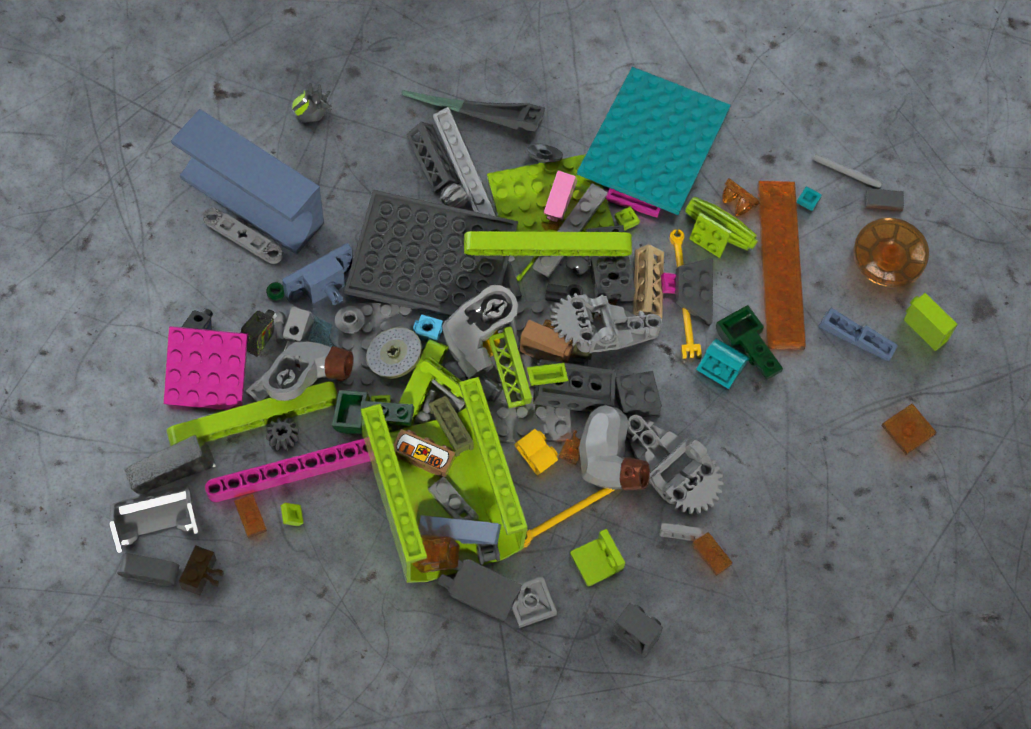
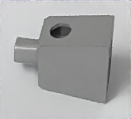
M292 306L283 332V338L287 343L284 351L294 342H306L315 323L311 312Z

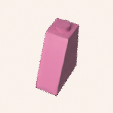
M557 171L544 210L547 219L557 222L558 219L563 220L578 181L576 176Z

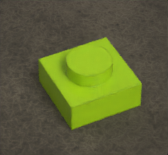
M631 206L615 213L614 218L619 226L623 225L624 231L640 223Z
M292 503L281 505L283 524L293 526L304 524L301 505Z

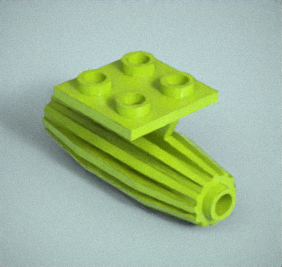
M694 196L685 209V212L696 221L689 239L718 258L722 256L727 243L748 250L750 248L753 249L758 242L756 239L757 234L741 220L715 204Z

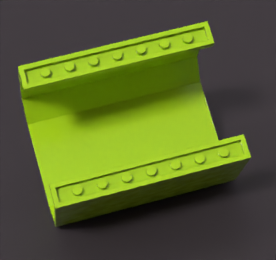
M476 377L459 382L466 408L457 413L473 440L474 449H468L460 453V456H455L446 480L478 514L479 519L476 521L499 523L501 525L497 543L501 561L524 548L528 527L480 379ZM381 404L361 409L363 438L406 582H429L439 579L441 574L445 576L456 574L458 571L446 566L450 556L462 562L464 559H469L480 564L476 544H465L453 540H425L421 537L418 529L421 515L451 518L428 491V488L440 480L441 477L397 458L393 445L400 430L389 433ZM437 420L402 429L404 431L411 430L418 437L423 439L430 438L439 446L445 445L453 449ZM465 512L460 515L461 518L467 516ZM496 559L484 562L482 566L498 561H496Z

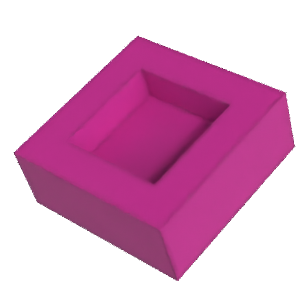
M663 273L661 275L662 293L675 294L676 274Z

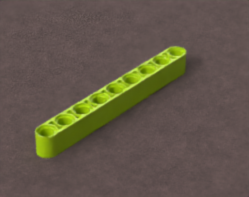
M470 231L464 233V253L467 255L628 256L632 254V235L627 232Z
M328 381L306 388L301 395L289 401H280L274 398L264 399L170 426L166 429L171 449L180 450L270 424L271 421L278 422V418L285 420L286 418L333 406L337 403L338 393L334 382Z

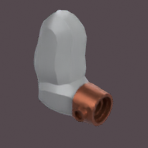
M307 341L294 342L277 357L272 367L264 374L262 385L271 398L289 401L301 395L317 378L327 377L337 379L338 381H344L349 378L353 369L354 356L351 351L335 346L330 347Z
M605 405L598 407L590 413L579 446L582 478L598 487L611 490L646 489L649 483V464L644 460L630 457L624 458L628 420L627 416L618 408Z

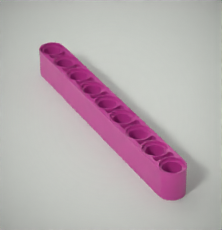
M364 439L213 478L206 483L205 490L210 501L220 502L370 461L368 452L364 450L366 448ZM348 452L354 453L352 457H347L345 454ZM329 457L335 458L333 462L326 461ZM310 462L316 463L314 467L307 466ZM291 467L297 468L295 472L288 471ZM270 473H278L276 477H269ZM252 478H258V481L255 483L249 482ZM233 483H239L236 488L230 487ZM214 488L220 489L217 493H211V490Z

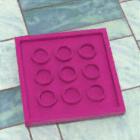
M170 326L164 404L221 410L243 406L248 333Z

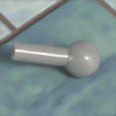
M277 311L271 316L272 318L275 313L277 315L272 324L275 325L276 342L283 343V325L286 322V316L283 312Z
M429 391L422 411L416 415L417 424L431 421L429 403L435 400L436 391Z

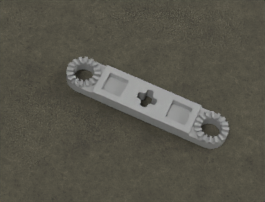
M213 207L211 209L208 208L203 213L204 223L268 263L275 264L282 260L283 251L279 245L271 242V240ZM215 214L218 217L214 221H209L208 216ZM246 233V237L240 238L239 234ZM270 251H277V257L272 258L268 256Z

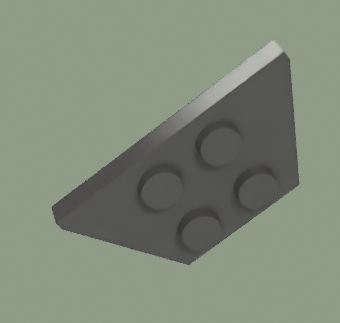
M713 258L682 265L676 269L675 303L687 309L693 316L698 315L705 320L704 324L708 326L713 323Z

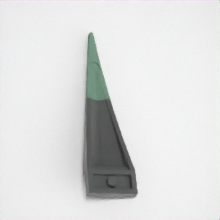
M406 90L401 92V95L444 108L449 107L451 110L517 130L524 128L527 131L536 132L545 112L544 107L530 103L475 102L436 97Z

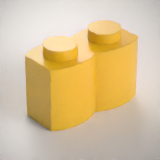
M533 429L517 441L514 446L538 476L558 461V453L552 446L549 447L546 444V437L541 431Z

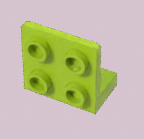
M607 528L599 532L598 539L570 552L588 587L623 571L625 561Z

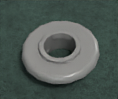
M352 306L340 309L335 316L336 327L346 334L358 332L365 323L363 312ZM347 316H353L355 318V320L351 323H347L344 321V319Z

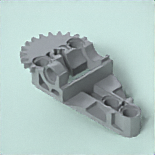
M574 293L573 298L567 295V301L561 298V304H555L557 309H552L554 315H551V320L554 321H552L551 326H556L554 332H560L559 338L566 336V343L572 340V345L575 346L576 344L581 352L593 353L617 350L658 337L662 325L660 316L656 314L644 315L643 311H639L638 316L624 310L623 307L610 305L607 296L604 295L590 299L587 295H577V293ZM598 312L601 315L604 328L600 329L598 333L595 325H593L594 321L591 313Z
M639 415L627 418L628 429L626 438L636 459L648 462L650 468L649 482L660 496L669 504H675L674 508L682 505L681 512H685L688 508L689 514H693L694 508L697 514L701 513V507L704 511H707V504L713 507L715 505L713 500L718 501L720 499L716 493L721 494L723 492L718 488V486L724 485L723 482L718 481L719 478L723 477V474H717V471L721 468L720 466L715 467L716 460L712 461L707 455L705 446L697 441V439L693 441L691 438L684 439L670 431L653 426L654 423L651 421L646 423ZM630 421L635 422L636 429L631 428ZM643 436L649 439L648 444L644 443ZM685 453L691 461L679 471L681 474H676L671 480L666 482L662 478L661 473ZM701 465L706 468V474L702 473ZM674 490L679 493V499L673 496Z

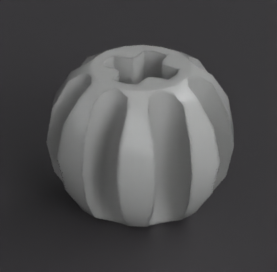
M455 183L444 187L440 194L444 205L462 209L468 200L464 189Z

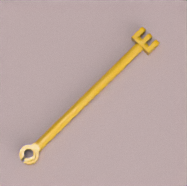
M675 229L670 233L669 241L674 246L678 268L684 265L682 243L685 236L678 229L677 235H680V237H676ZM682 308L686 345H681L682 359H686V352L688 351L689 358H694V351H696L697 358H701V345L694 344L690 313L687 309Z
M602 488L537 527L528 530L524 547L529 546L535 536L615 490Z

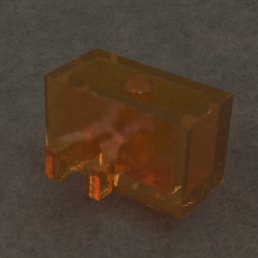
M447 536L436 540H423L427 559L413 562V566L421 573L458 568L460 545Z

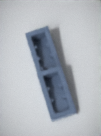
M832 307L825 313L818 326L886 361L891 360L898 346L867 325L864 327L858 325Z
M421 515L418 529L421 537L425 540H453L465 544H497L501 525L499 523Z

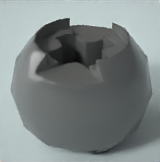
M568 256L566 267L573 269V273L576 275H581L588 270L589 260L581 256Z

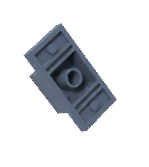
M346 243L283 278L282 282L287 300L290 302L293 299H299L306 293L312 304L327 296L333 305L337 304L336 300L340 303L343 297L338 290L345 286L344 272L350 270L353 261L350 245Z

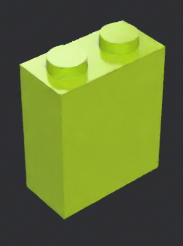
M926 293L920 297L917 295L910 301L911 306L905 311L907 314L904 321L932 349L937 351L949 341L958 324Z

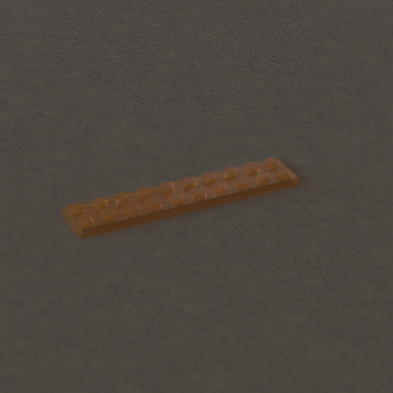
M759 181L758 200L767 347L769 349L804 350L806 343L795 182Z

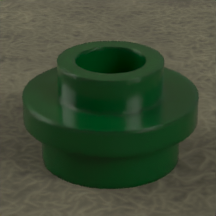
M273 282L266 289L267 296L271 300L277 301L285 296L284 287L281 283Z

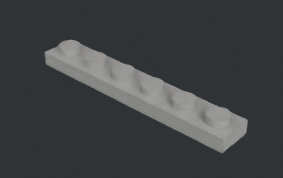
M591 184L557 232H582L607 197L608 192ZM539 256L533 264V269L549 278L564 256Z

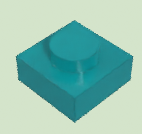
M806 186L796 203L813 211L820 201L822 194Z

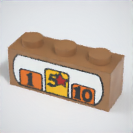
M401 429L393 445L398 459L441 478L445 477V479L455 460V452H453L452 448L445 445L439 446L430 438L423 439L418 437L411 430L404 431Z

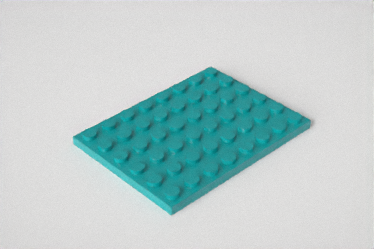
M632 66L585 155L577 175L679 215L731 105Z

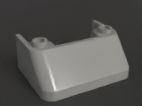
M179 486L111 504L110 526L117 552H122V545L129 546L134 544L138 535L174 526L182 529V531L193 529L194 534L198 533V525L189 486Z

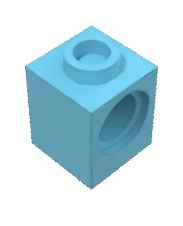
M421 314L419 321H415L413 331H415L421 341L428 342L429 339L439 342L443 331V320ZM429 327V328H431L432 330H430V331H425V330H423V329Z

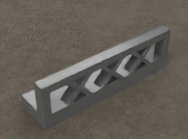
M421 121L406 135L433 192L438 193L447 185L459 184L460 181L433 125ZM419 132L420 139L419 142H416L414 135ZM423 145L427 147L426 157L422 155ZM430 160L434 162L433 171H430L428 168ZM437 175H440L442 179L439 185L436 184Z

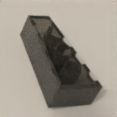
M194 435L124 468L131 490L137 494H145L152 489L216 467L209 446Z

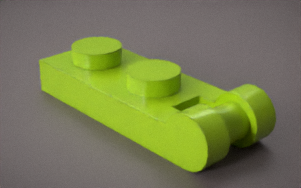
M431 357L425 358L420 363L419 368L422 372L431 373L435 376V380L441 385L445 384L455 396L463 398L459 387V382H461L459 378Z

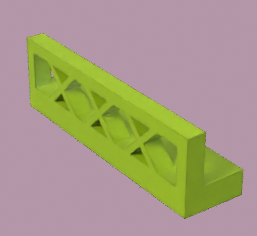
M506 327L503 333L492 335L489 338V343L507 406L510 409L530 404L532 395L512 327ZM504 338L506 345L503 350L495 346L494 340ZM502 355L510 358L511 363L508 368L500 364L499 360ZM507 373L514 375L516 378L513 386L505 382ZM514 390L519 393L522 400L511 403L510 394Z

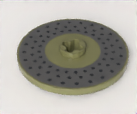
M396 327L385 330L371 341L366 353L367 364L371 371L381 378L393 379L404 376L413 370L420 361L422 343L417 334L410 329Z

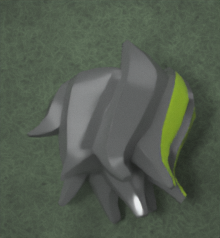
M309 83L308 90L304 89V92L295 98L292 103V110L299 116L303 124L308 121H319L325 113L332 110V106L327 104V97L330 91L322 94L321 84L318 85L317 91H313L312 84Z

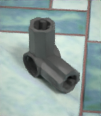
M548 283L545 300L560 302V299L563 298L567 301V295L573 298L572 295L574 293L583 295V289L578 284L562 286Z

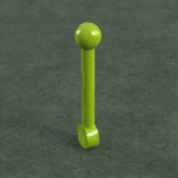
M534 256L521 274L517 276L516 280L518 282L522 280L525 273L539 256Z

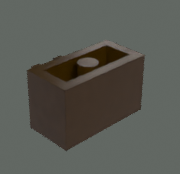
M195 545L178 581L181 589L200 596L207 581L218 587L219 581L214 580L210 575L223 576L224 572L220 569H213L217 560L213 551Z

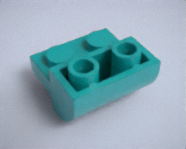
M716 338L706 350V354L696 370L723 387L730 389L748 362L749 357Z

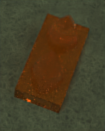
M730 178L725 182L726 187L722 194L723 202L728 203L735 200L738 196L740 197L735 207V216L747 213L753 207L756 208L760 203L756 197Z

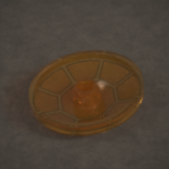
M882 218L870 222L859 232L854 244L853 255L858 269L870 281L886 287H901L914 282L922 275L929 260V247L923 234L912 224L901 219Z

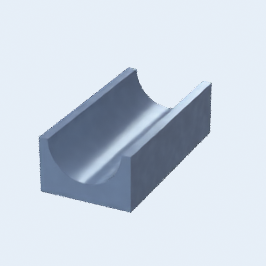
M199 109L171 139V143L191 156L187 166L180 174L182 180L297 255L324 224L320 186L203 110Z

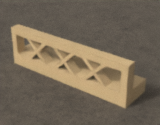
M650 244L635 250L633 314L638 316L639 311H643L644 315L656 314L662 319L663 293L661 275L664 271V252ZM654 254L657 255V263L654 259ZM653 269H654V271H655V273H656V275H657V279L655 278V276H654V274H653ZM653 287H654L655 290H656V296H655V294H654V292H653ZM652 303L656 308V312L652 310Z

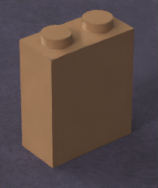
M528 320L521 334L519 352L538 360L568 363L572 355L570 353L573 346L570 345L571 340L567 343L565 342L566 336L559 338V332H554V330Z

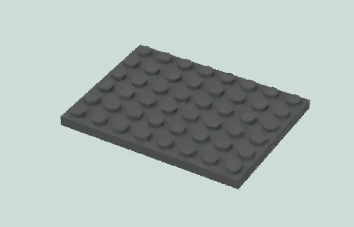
M373 190L344 293L450 317L462 304L480 294L490 285L502 286L510 256L465 254L464 233L470 231L516 232L518 221Z

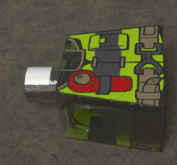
M270 309L265 313L256 311L242 326L241 333H248V353L258 357L273 335L274 319L277 317L274 311Z

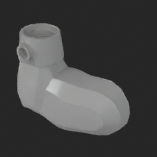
M490 285L485 288L480 294L462 304L443 323L445 342L452 356L469 379L480 377L493 368L494 365L486 348L483 347V342L488 340L496 330L511 322L517 315L518 303L515 295L508 288L501 285Z

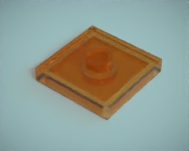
M913 403L881 425L905 455L937 434Z

